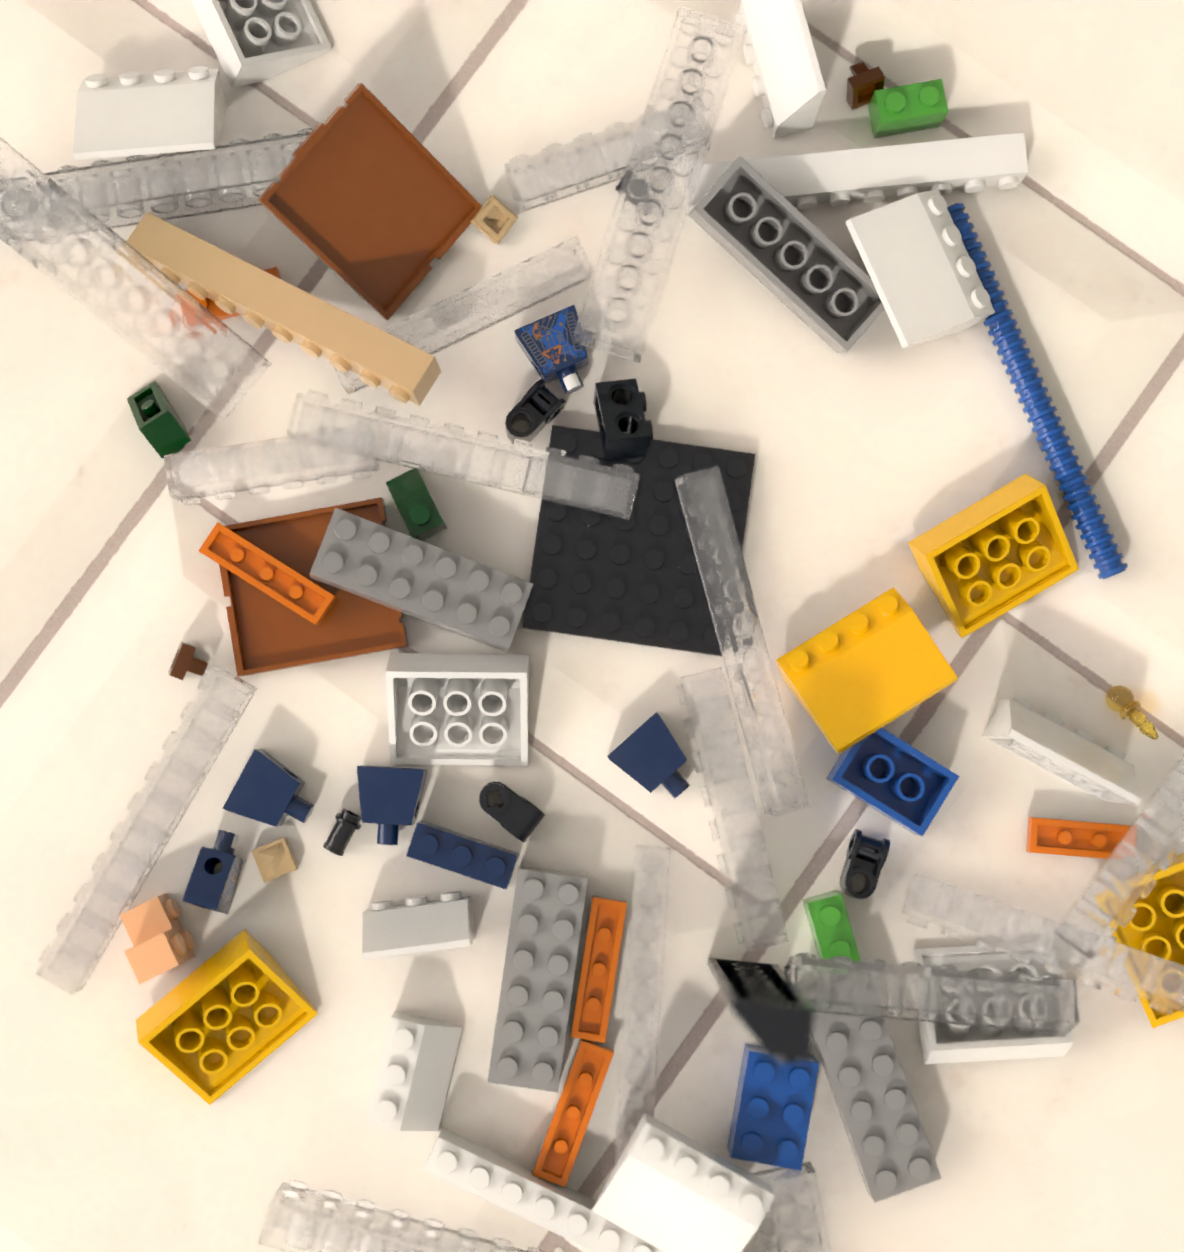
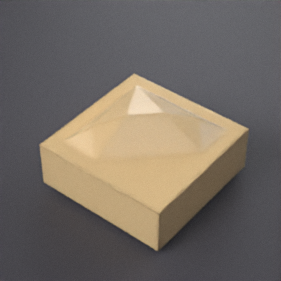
M490 195L471 219L470 223L494 244H499L518 217L498 198Z
M286 837L252 850L264 883L299 869Z

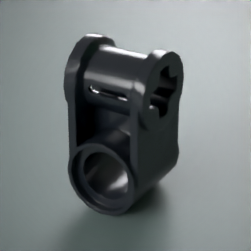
M542 379L538 380L526 392L522 400L506 417L507 437L515 444L524 445L531 442L547 424L559 415L567 404L563 398L559 400L545 387L546 382ZM522 419L526 420L531 427L525 433H517L512 429V424L516 420Z
M493 781L486 784L479 795L481 808L498 821L505 830L523 843L545 816L530 801L519 796L501 782ZM497 790L502 791L501 800L504 803L502 805L495 803L493 806H490L488 804L489 796L486 793L488 791L495 793Z
M859 829L854 830L847 848L846 860L839 881L841 890L846 895L857 899H865L874 893L881 869L888 856L890 848L889 839L884 838L881 841L863 835ZM862 846L873 849L874 852L865 850ZM855 873H861L865 877V887L860 892H854L850 886V879Z

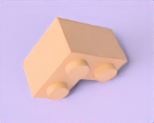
M167 893L120 914V918L134 946L124 952L139 984L196 956L193 951L196 948L195 941L191 933L183 929L178 919L181 917L179 906L173 898L169 899Z

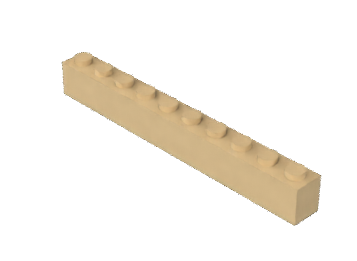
M148 212L145 213L124 244L133 256L132 262L142 270L149 272L153 269L159 272L160 277L171 285L177 286L180 283L186 286L187 290L201 300H205L207 297L215 301V304L224 312L232 315L235 311L243 315L244 320L255 328L261 329L264 326L272 330V334L279 340L287 344L293 341L301 345V349L314 358H319L321 355L329 359L330 364L339 371L348 373L350 370L358 374L365 384L373 388L381 386L389 390V394L402 403L406 404L409 400L420 406L442 372L435 356Z

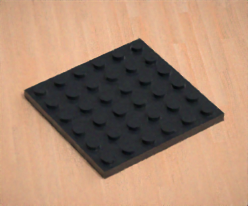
M552 425L529 581L533 583V587L526 603L523 628L727 657L755 454L653 439L648 441L646 455L605 459L600 432Z

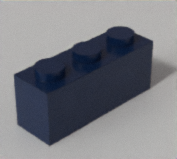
M421 820L417 822L406 856L507 890L519 853Z

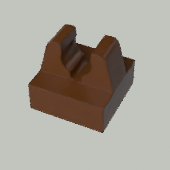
M863 61L850 66L853 76L847 78L846 100L852 110L869 104L874 91L884 89L885 76L879 66L869 70Z
M181 641L168 674L180 680L184 679L186 671L203 676L208 663L193 657L196 649L195 646Z

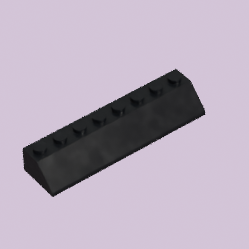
M708 958L707 965L730 1008L769 1055H774L775 1061L797 1064L799 1063V1058L810 1059L815 1008L777 964Z

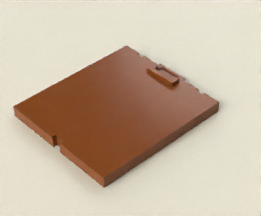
M358 83L343 100L345 105L337 107L324 123H319L293 152L292 156L294 158L278 175L280 180L271 183L258 198V201L382 318L389 320L432 270L429 264L435 257L438 260L443 257L471 224V219L482 205L362 83Z
M382 497L225 526L336 597L319 625L316 626L219 564L224 597L230 596L231 606L226 607L237 677L409 647L406 627L401 622V618L404 617L402 612L310 578V571L335 508L385 526L384 522L387 521Z

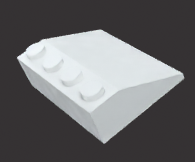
M191 0L232 88L262 82L326 54L332 49L310 0Z
M741 0L739 12L735 13V22L738 33H744L747 44L744 45V55L747 65H753L756 75L752 79L756 97H762L764 108L761 109V115L765 129L770 128L773 139L811 130L826 88L801 0Z
M195 66L183 72H175L173 69L166 68L157 70L154 74L140 75V72L129 71L122 73L119 77L106 78L104 74H93L86 77L77 91L73 147L74 159L83 160L215 149L227 109L219 69Z
M938 189L913 194L850 218L845 222L903 348L967 330L995 313L990 302V296L984 289L976 272L975 263L969 257L962 242L961 233L955 226L947 209V203Z
M390 653L386 668L390 764L528 766L529 654Z
M1014 696L1013 700L1010 698L1000 700L982 736L1103 801L1139 804L1141 795L1135 767L1124 760L1126 755L1123 752L1110 746H1106L1103 749L1093 744L1095 740L1093 736L1078 729H1075L1074 733L1062 727L1064 721L1049 713H1044L1043 716L1031 710L1033 705L1022 698Z
M1053 941L920 948L913 950L919 1033L924 1064L1065 1056L1074 1044Z
M644 1113L594 1204L592 1211L664 1252H741L758 1229L775 1194L770 1183Z

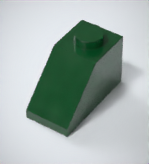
M156 381L127 398L139 430L162 459L170 454L178 453L191 441L185 425Z
M417 467L386 482L397 509L413 538L423 541L447 529Z

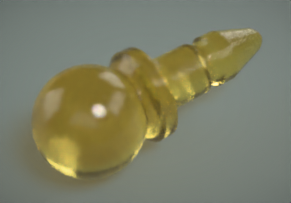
M1122 685L1110 688L1105 696L1109 709L1120 713L1122 720L1129 717V720L1136 727H1139L1142 734L1153 740L1158 739V733L1152 722L1148 721L1147 717L1140 710H1137L1141 703L1134 701L1132 691Z

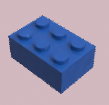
M880 728L843 751L826 779L911 833L923 837L959 776L885 729Z
M745 1043L727 1146L731 1158L802 1170L819 1069V1062L814 1055H811L810 1059L799 1058V1063L797 1064L781 1063L775 1061L774 1055H769L762 1046Z

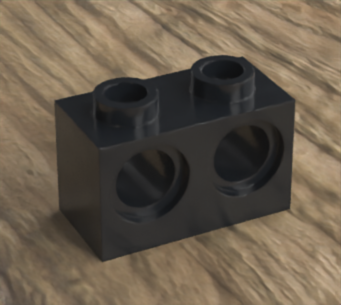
M636 378L595 383L593 403L605 459L646 455L648 441L653 440V427L651 420H645L644 412L647 409L646 396L644 391L639 392Z

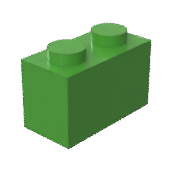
M942 79L874 91L868 105L874 138L940 127L948 113Z
M834 890L802 899L821 967L826 972H831L861 963L842 894Z

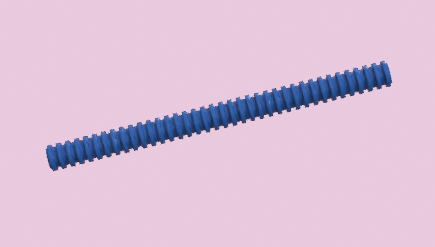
M956 203L948 206L947 209L961 233L962 242L969 257L975 263L976 272L984 289L990 296V302L995 313L985 318L984 326L990 328L988 335L994 337L992 343L999 348L996 352L998 356L1002 355L1001 363L1007 366L1005 372L1012 377L1009 381L1011 385L1015 384L1014 392L1021 397L1018 401L1020 404L1024 403L1025 408H1023V412L1029 414L1027 421L1028 423H1033L1034 427L1031 430L1033 433L1037 432L1038 437L1036 441L1041 442L1043 445L1040 450L1041 452H1046L1045 461H1050L1052 465L1049 469L1056 474L1053 477L1054 481H1059L1060 486H1058L1059 491L1063 490L1065 494L1062 498L1064 501H1068L1067 509L1072 510L1074 514L1071 518L1072 520L1076 519L1078 523L1075 527L1077 530L1081 529L1082 535H1080L1081 540L1085 539L1087 543L1084 547L1086 550L1090 549L1091 554H1089V558L1095 560L1094 569H1099L1100 573L1097 576L1099 579H1106L1126 570L1125 568L1128 565L1121 560L1124 557L1123 554H1118V543H1113L1112 539L1115 536L1113 533L1109 534L1108 529L1110 525L1109 523L1105 524L1103 520L1106 516L1105 514H1100L1099 509H1101V505H1096L1094 501L1097 496L1096 494L1092 495L1090 492L1092 485H1087L1085 481L1088 477L1086 474H1082L1081 470L1084 468L1082 465H1078L1077 460H1079L1078 455L1074 456L1072 452L1075 448L1068 443L1070 437L1064 434L1066 428L1065 426H1060L1059 422L1062 419L1060 416L1055 415L1057 408L1056 406L1052 407L1050 404L1053 399L1051 396L1047 397L1046 395L1048 388L1043 387L1041 384L1044 382L1043 377H1038L1037 375L1040 371L1038 367L1034 368L1033 363H1035V360L1028 355L1031 351L1024 346L1026 340L1020 337L1022 331L1020 328L1016 329L1015 325L1018 322L1016 319L1011 318L1013 311L1012 309H1007L1009 302L1007 299L1003 300L1002 298L1005 295L1004 291L998 289L1000 283L998 280H994L996 274L989 269L992 265L990 261L985 260L987 254L985 251H981L983 245L976 240L979 236L977 232L972 231L974 228L973 223H968L970 216L968 213L963 212L965 205L963 203Z

